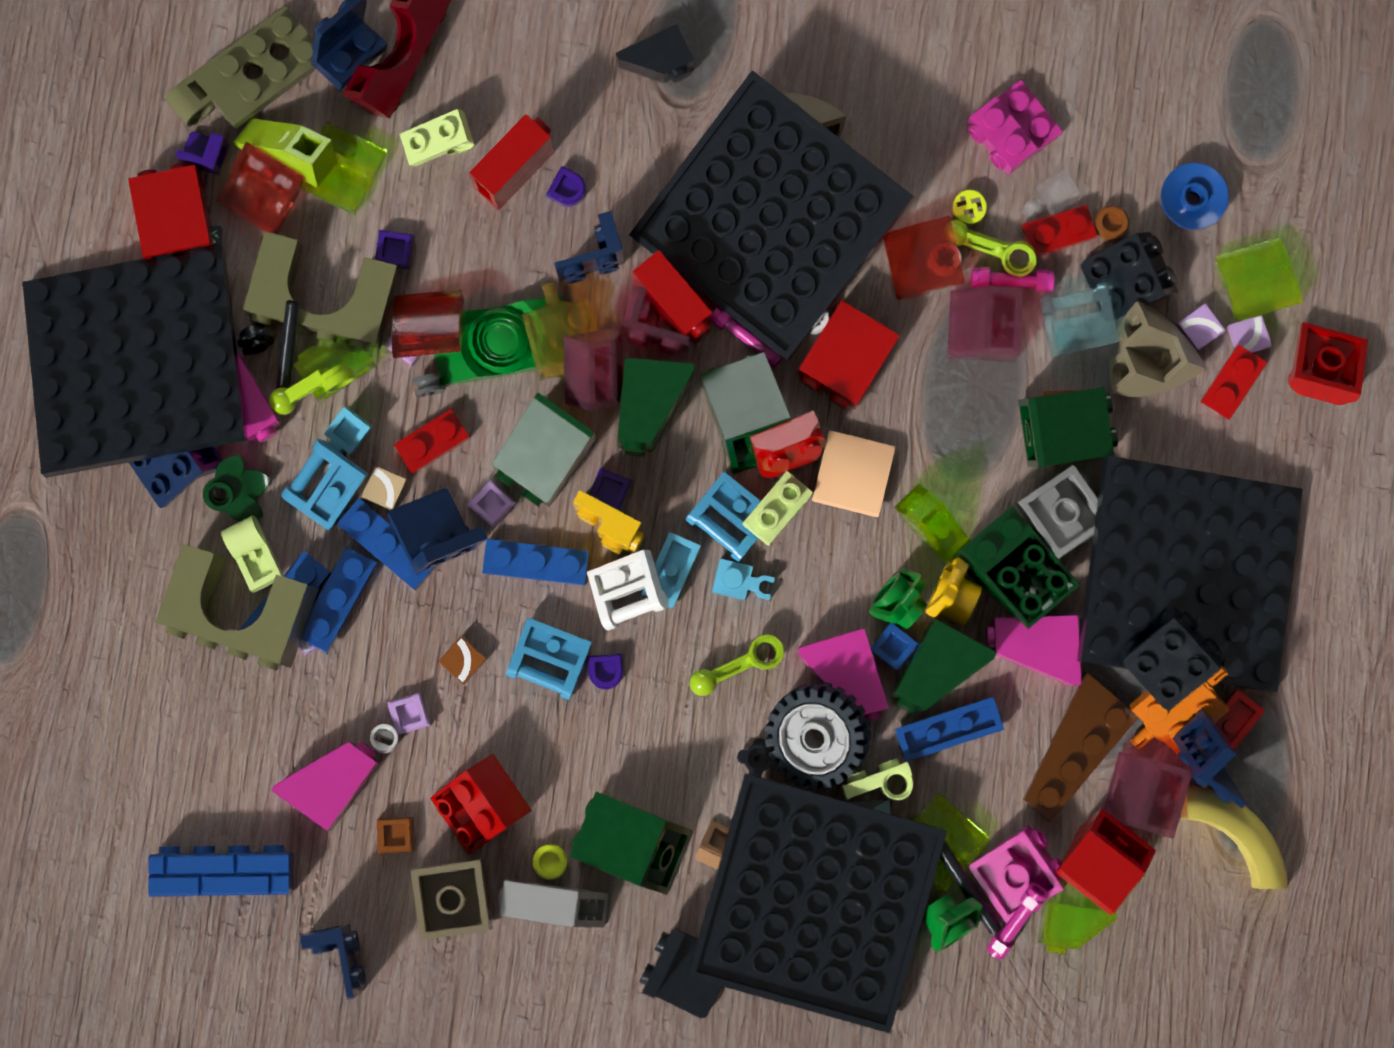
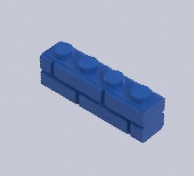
M250 845L228 846V853H215V846H194V853H180V846L159 847V853L149 854L148 895L153 897L293 894L294 853L284 852V845H263V852H250Z

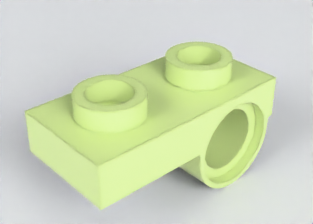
M460 109L400 133L408 163L414 167L445 154L452 155L467 151L475 145L465 113Z
M786 471L742 525L769 547L785 526L801 510L813 492Z
M254 515L221 531L224 543L230 554L236 559L251 592L255 593L273 584L276 574L284 577L263 530Z
M898 758L879 764L880 772L867 776L865 770L852 774L846 779L847 784L841 786L845 799L876 788H880L882 794L888 799H905L913 789L912 772L908 762L899 764ZM894 774L902 776L905 781V789L898 795L892 794L887 788V781Z

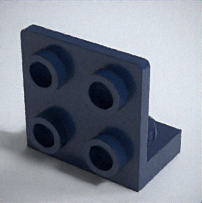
M344 0L333 17L323 18L314 29L315 38L312 45L311 65L340 91L349 83L358 65L369 66L387 50L388 43L363 21L367 0Z
M611 211L598 214L599 225L594 226L599 250L554 263L559 282L566 280L567 284L578 283L587 278L586 274L599 271L600 275L609 274L619 270L618 265L624 264L623 250Z
M215 447L129 462V464L158 507L163 508L170 504L196 479L216 473L217 466L223 459Z
M447 488L391 509L387 513L415 574L471 552L487 539L482 526L469 530L468 526L465 525Z
M1201 709L1173 737V740L1180 749L1178 756L1186 765L1193 769L1190 775L1199 785L1204 788L1210 785L1214 793L1223 802L1229 804L1232 801L1243 808L1247 802L1224 769L1236 755V752L1213 718Z
M350 924L309 931L299 936L301 949L311 948L312 955L330 952L338 948L347 999H353L362 993V986H366V976L363 965H357L355 953L360 951V942L357 931H351Z

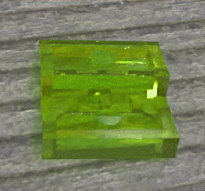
M326 121L319 134L331 139L336 164L318 188L297 177L294 179V186L355 215L384 161L387 150Z
M1280 237L1214 256L1222 287L1227 289L1235 322L1303 303L1292 264Z
M940 792L914 819V821L947 830L945 841L963 869L974 861L991 840ZM939 859L932 886L940 894H943L955 880L942 860Z

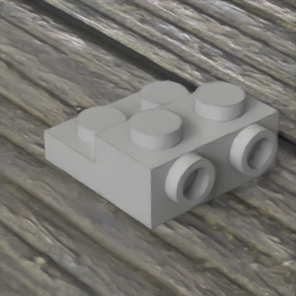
M1074 465L1016 504L1035 533L1058 559L1094 535L1098 498L1090 489L1091 482L1082 470H1077Z

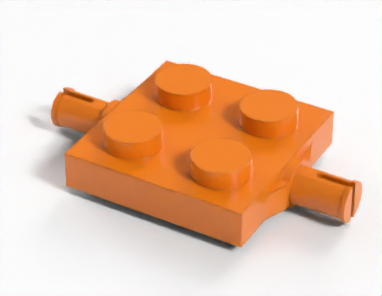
M1221 665L1220 671L1169 710L1164 709L1147 690L1130 704L1131 710L1145 725L1140 732L1130 739L1132 744L1138 750H1141L1142 747L1155 737L1165 742L1178 755L1180 749L1173 740V737L1201 709L1208 713L1215 723L1230 711L1228 705L1214 690V686L1225 676L1229 675L1227 670Z

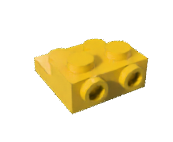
M579 490L573 501L575 510H577L576 514L579 515V519L596 527L598 522L601 523L597 532L599 538L602 539V546L619 555L622 550L632 554L638 552L645 538L644 533L641 532V522Z

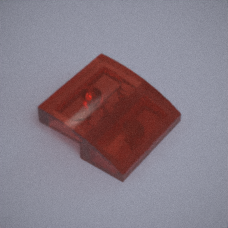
M246 142L229 171L232 174L216 202L261 230L278 235L297 199L305 177L249 142Z
M950 216L903 227L888 232L883 238L897 300L930 294L933 290L964 284L965 280Z
M462 289L395 296L392 315L393 359L461 352L464 333L461 322L464 304Z

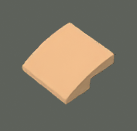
M829 430L812 501L879 517L895 446Z

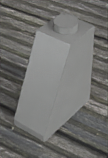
M504 880L503 888L498 898L500 906L499 916L570 927H605L609 893Z

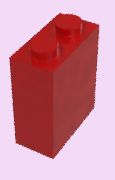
M525 114L469 172L474 189L498 211L554 154L553 138L549 135L551 129L540 118L536 117L532 120Z
M177 163L170 166V170L161 172L153 169L143 170L137 173V177L128 178L142 256L145 260L152 259L155 256L191 250L196 247L214 245L202 173L195 164Z
M659 250L632 271L633 285L685 346L691 341L695 344L699 343L711 332L709 328L712 323V312Z
M841 300L798 369L797 375L802 377L800 382L815 392L822 389L830 394L829 400L845 410L849 406L856 409L900 335Z

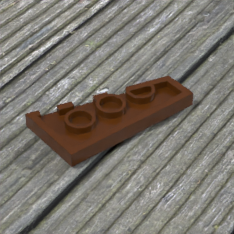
M1084 672L1081 678V685L1078 686L1065 711L1066 713L1054 733L1051 744L1023 797V800L1048 822L1054 819L1139 718L1087 672Z

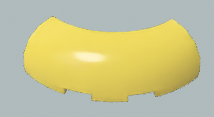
M1180 784L1181 819L1206 823L1228 835L1238 845V849L1247 863L1252 888H1288L1287 873L1279 847L1272 834L1256 814L1246 806L1241 808L1232 801L1226 804L1211 788Z

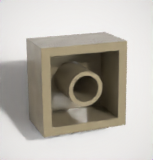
M483 859L410 870L420 941L488 931L493 928Z

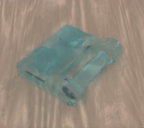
M1108 282L1097 284V288L1052 298L1051 295L1040 297L1052 357L1120 342ZM1100 301L1102 311L1056 321L1055 311Z

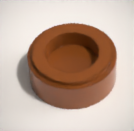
M1118 206L1104 207L1094 219L1096 233L1101 239L1106 241L1120 239L1129 227L1127 213Z

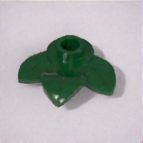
M240 455L227 457L218 464L215 478L209 480L204 486V502L212 510L226 511L236 521H242L252 515L259 519L263 516V512L255 498L265 491L270 482V477L259 470H244L243 460ZM216 488L225 489L227 497L224 499L216 498L214 490Z

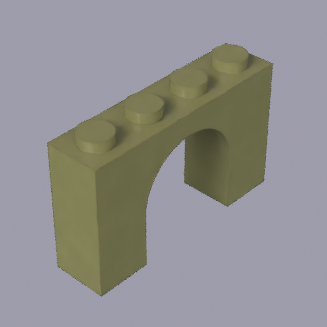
M264 232L243 311L248 316H251V322L270 327L271 322L283 325L286 301H295L292 286L302 251V245L297 239ZM364 257L356 287L349 302L340 310L325 315L312 314L299 307L296 334L303 335L305 330L317 333V339L328 343L336 344L337 339L350 342L349 347L363 352H369L370 347L379 349L400 275L397 265Z
M183 544L155 622L167 626L165 633L185 639L187 633L198 636L196 643L216 650L217 644L228 647L226 654L247 660L248 654L260 657L258 665L276 671L279 665L291 668L319 589L276 574L260 617L243 630L227 631L217 621L213 610V597L226 558Z

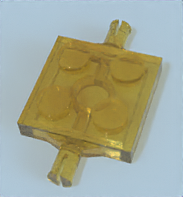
M551 282L541 286L547 305L541 309L526 312L522 317L540 381L554 377L567 378L572 398L586 394L581 374L588 369L605 365L606 361L589 299L574 302L560 301L556 283Z

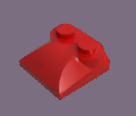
M1302 322L1293 368L1288 375L1289 386L1299 395L1335 405L1357 402L1362 392L1368 339Z
M814 410L749 436L761 477L766 478L777 477L786 471H792L818 460L822 456L826 444Z

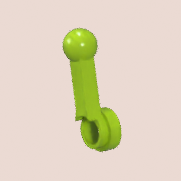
M960 220L949 221L942 230V237L945 243L953 244L956 247L965 245L1002 259L1004 269L1013 276L1021 277L1028 275L1036 265V252L1027 242H1005L970 230ZM1018 249L1024 250L1029 255V261L1024 265H1016L1010 260V254Z
M346 363L331 369L327 367L322 370H316L290 388L274 390L270 395L269 405L275 413L287 415L295 409L299 400L320 387H323L326 393H330L353 382L357 376L353 368H348Z
M761 635L752 641L749 651L745 655L712 671L708 669L696 670L690 677V688L696 695L708 696L714 692L718 683L749 668L772 669L780 664L783 659V645L775 636ZM767 643L773 647L775 656L771 662H763L757 657L756 649L759 644Z

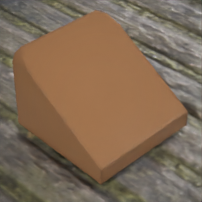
M711 820L694 858L701 863L718 869L729 828Z

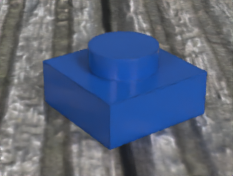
M890 623L871 647V652L897 671L918 643L893 623Z

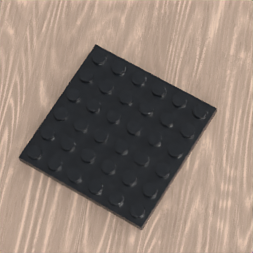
M752 70L630 232L629 236L652 254L659 250L683 279L781 357L789 361L915 196Z
M221 244L155 256L148 260L139 259L22 282L41 474L45 478L248 440L225 249Z
M1109 455L1105 456L1102 465L1077 661L1127 669L1123 663L1124 657L1164 624V614L1175 606L1181 613L1184 611L1188 612L1198 624L1196 630L1205 639L1208 636L1212 638L1222 651L1220 654L1221 665L1227 670L1229 675L1225 676L1218 684L1278 692L1303 489Z
M744 773L688 971V977L890 1034L947 830Z

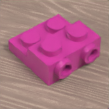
M1022 80L998 98L996 96L972 114L967 122L969 125L968 132L973 140L978 144L983 143L990 152L988 156L993 165L1000 171L1004 169L1008 175L1063 133Z
M1030 825L1025 826L1006 838L998 846L967 866L1006 924L1021 905L1020 898L1031 883L1043 887L1048 893L1047 899L1062 891L1068 884L1066 880L1055 873L1061 860L1059 858L1053 860L1045 849L1049 846L1045 835L1039 829L1033 831Z

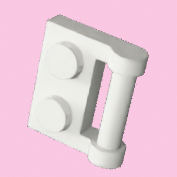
M641 550L587 572L600 621L608 631L619 627L620 622L652 610L659 612L668 608V598L661 589L651 550ZM642 589L646 590L648 598L616 610L613 609L611 601Z

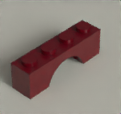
M392 0L389 7L396 19L397 38L391 53L376 65H358L343 95L371 115L390 119L392 114L398 109L400 99L408 83L413 80L421 58L430 48L431 39L439 24L445 19L446 10L452 0Z

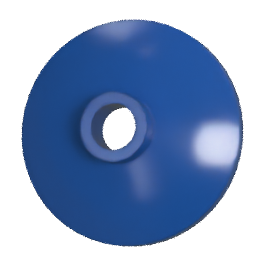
M1187 163L1169 173L1161 187L1160 199L1165 214L1173 223L1185 229L1201 230L1212 226L1223 216L1228 205L1229 193L1225 180L1215 169L1202 163ZM1194 194L1198 199L1197 204L1188 203L1187 195Z

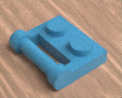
M317 439L312 446V454L291 486L285 487L281 497L330 531L369 473L337 452L328 442ZM325 459L332 465L308 500L303 496L302 492Z
M723 472L685 520L692 526L695 524L730 551L732 553L730 557L739 563L758 539L742 524L761 501L727 473ZM709 506L747 535L741 543L704 514Z
M527 618L505 676L513 679L520 677L561 693V698L570 701L592 642ZM525 654L568 670L569 673L566 681L522 664Z

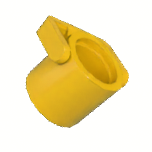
M957 557L944 567L928 602L926 613L932 617L940 615L959 625L965 626L978 601L982 586L964 578L969 564L961 558Z

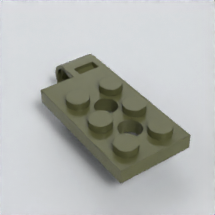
M284 6L177 84L167 94L165 100L187 127L200 123L210 114L215 106L230 125L237 129L316 70L311 65L314 39ZM276 46H284L290 53L287 58L277 60L271 56L270 52ZM256 65L263 70V74L258 79L252 80L243 74L244 70L248 66Z

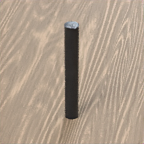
M287 300L285 305L276 389L290 388L300 305L298 301Z
M944 841L940 859L967 899L973 897L982 904L980 920L989 934L996 933L1001 929V925L946 841Z

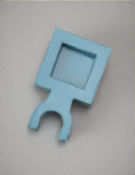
M345 406L324 432V435L331 439L329 444L337 452L342 454L345 450L351 455L356 452L373 429V426L349 407Z
M720 558L712 593L745 601L747 591H751L757 597L770 601L771 595L762 593L759 585L764 581L774 584L775 578L765 575L758 578L751 577L753 566Z

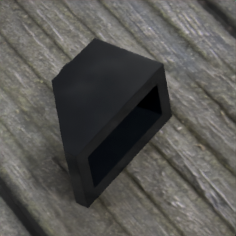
M677 24L615 53L616 63L619 68L662 83L670 80L673 83L679 82L687 78L691 74L690 71L694 69L693 56Z

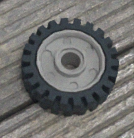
M814 682L806 686L804 684L790 691L771 711L768 717L769 722L765 727V733H768V736L765 738L766 747L770 746L771 749L768 755L771 760L776 759L777 764L775 767L779 772L784 770L787 773L785 777L788 780L792 781L795 778L798 780L797 785L805 787L809 784L811 789H819L821 786L829 788L845 781L860 767L870 748L871 731H868L870 722L868 717L864 718L863 716L865 709L862 705H856L855 701L857 699L852 694L847 696L844 694L845 689L841 687L832 688L833 684L830 683L819 685V682ZM812 729H817L823 733L824 742H819L813 737Z

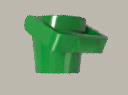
M901 568L874 597L869 613L875 618L890 623H897L904 629H908L918 620L927 607L928 603L920 596L926 588L927 582L921 574Z
M947 894L925 909L923 920L932 935V948L940 952L972 930L978 928L982 904L973 897H970L957 905L952 897Z

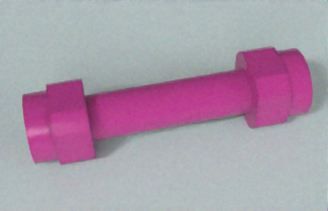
M990 267L972 268L970 284L971 288L988 290L990 285L1034 287L1035 292H1053L1054 271L1036 270L1035 274L1017 277L1004 272H990Z
M719 306L712 313V322L722 331L726 328L758 354L764 352L772 369L782 360L783 357Z
M1035 883L1029 885L1020 898L1021 905L1002 932L997 931L987 945V951L993 957L1000 960L1006 957L1015 944L1013 939L1033 911L1037 912L1047 899L1048 893L1043 887Z

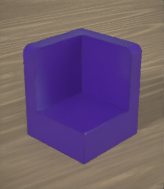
M192 131L189 134L184 151L177 150L175 157L180 163L195 164L199 170L219 176L230 144L222 135L211 132L209 137Z

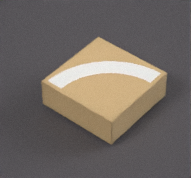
M375 466L361 497L389 510L394 509L408 480Z

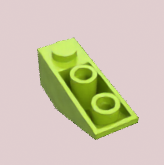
M251 118L233 141L234 146L317 188L336 164L331 139L302 125Z

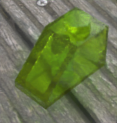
M315 346L308 348L297 357L299 361L293 364L302 379L311 375L316 370H322L327 367L331 369L346 363L348 368H353L357 376L355 380L377 367L370 355L321 346L318 349ZM346 386L330 393H326L324 388L320 387L312 392V394L319 403H322Z
M917 484L894 507L908 527L946 564L954 558L953 555L971 541L944 503L920 484Z
M1044 901L1038 943L1046 945V952L1067 955V948L1079 949L1117 920V913H1113L1110 916L1103 910Z

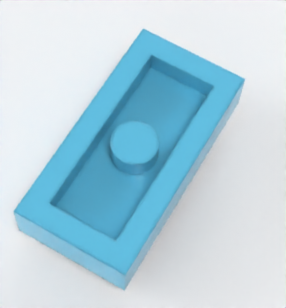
M669 532L655 563V568L661 589L668 598V607L673 609L701 545ZM644 589L641 595L648 598Z

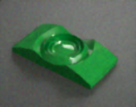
M563 296L522 300L488 309L466 310L429 320L437 371L442 373L443 376L440 384L445 387L575 364Z

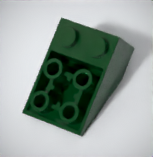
M1013 506L953 555L955 558L959 557L969 564L967 572L1027 629L1032 627L1080 585Z

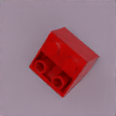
M494 754L489 755L464 771L430 798L468 855L532 811Z
M1101 808L1079 827L1055 873L1111 916L1144 876L1157 850Z

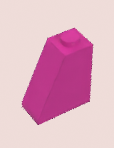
M237 352L247 438L252 442L259 440L262 443L274 437L278 433L276 429L282 426V423L271 409L269 401L243 357Z
M1078 615L1042 617L1029 629L1016 618H995L991 620V626L986 627L987 647H992V650L997 653V657L1065 685H1081L1080 662L1077 661L1079 649Z
M864 628L797 649L799 658L822 684H833L832 688L835 689L841 687L845 689L844 694L847 696L852 694L857 699L855 701L856 705H862L865 709L864 718L868 717L869 721L883 717L881 710L888 709L889 707Z
M359 741L357 745L347 742L278 782L271 791L326 831H331L380 764L374 758L377 752L362 741Z

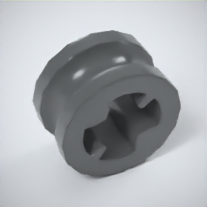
M430 373L413 378V385L418 387L417 391H415V396L426 397L446 391L445 386L440 384V380L443 378L442 373Z

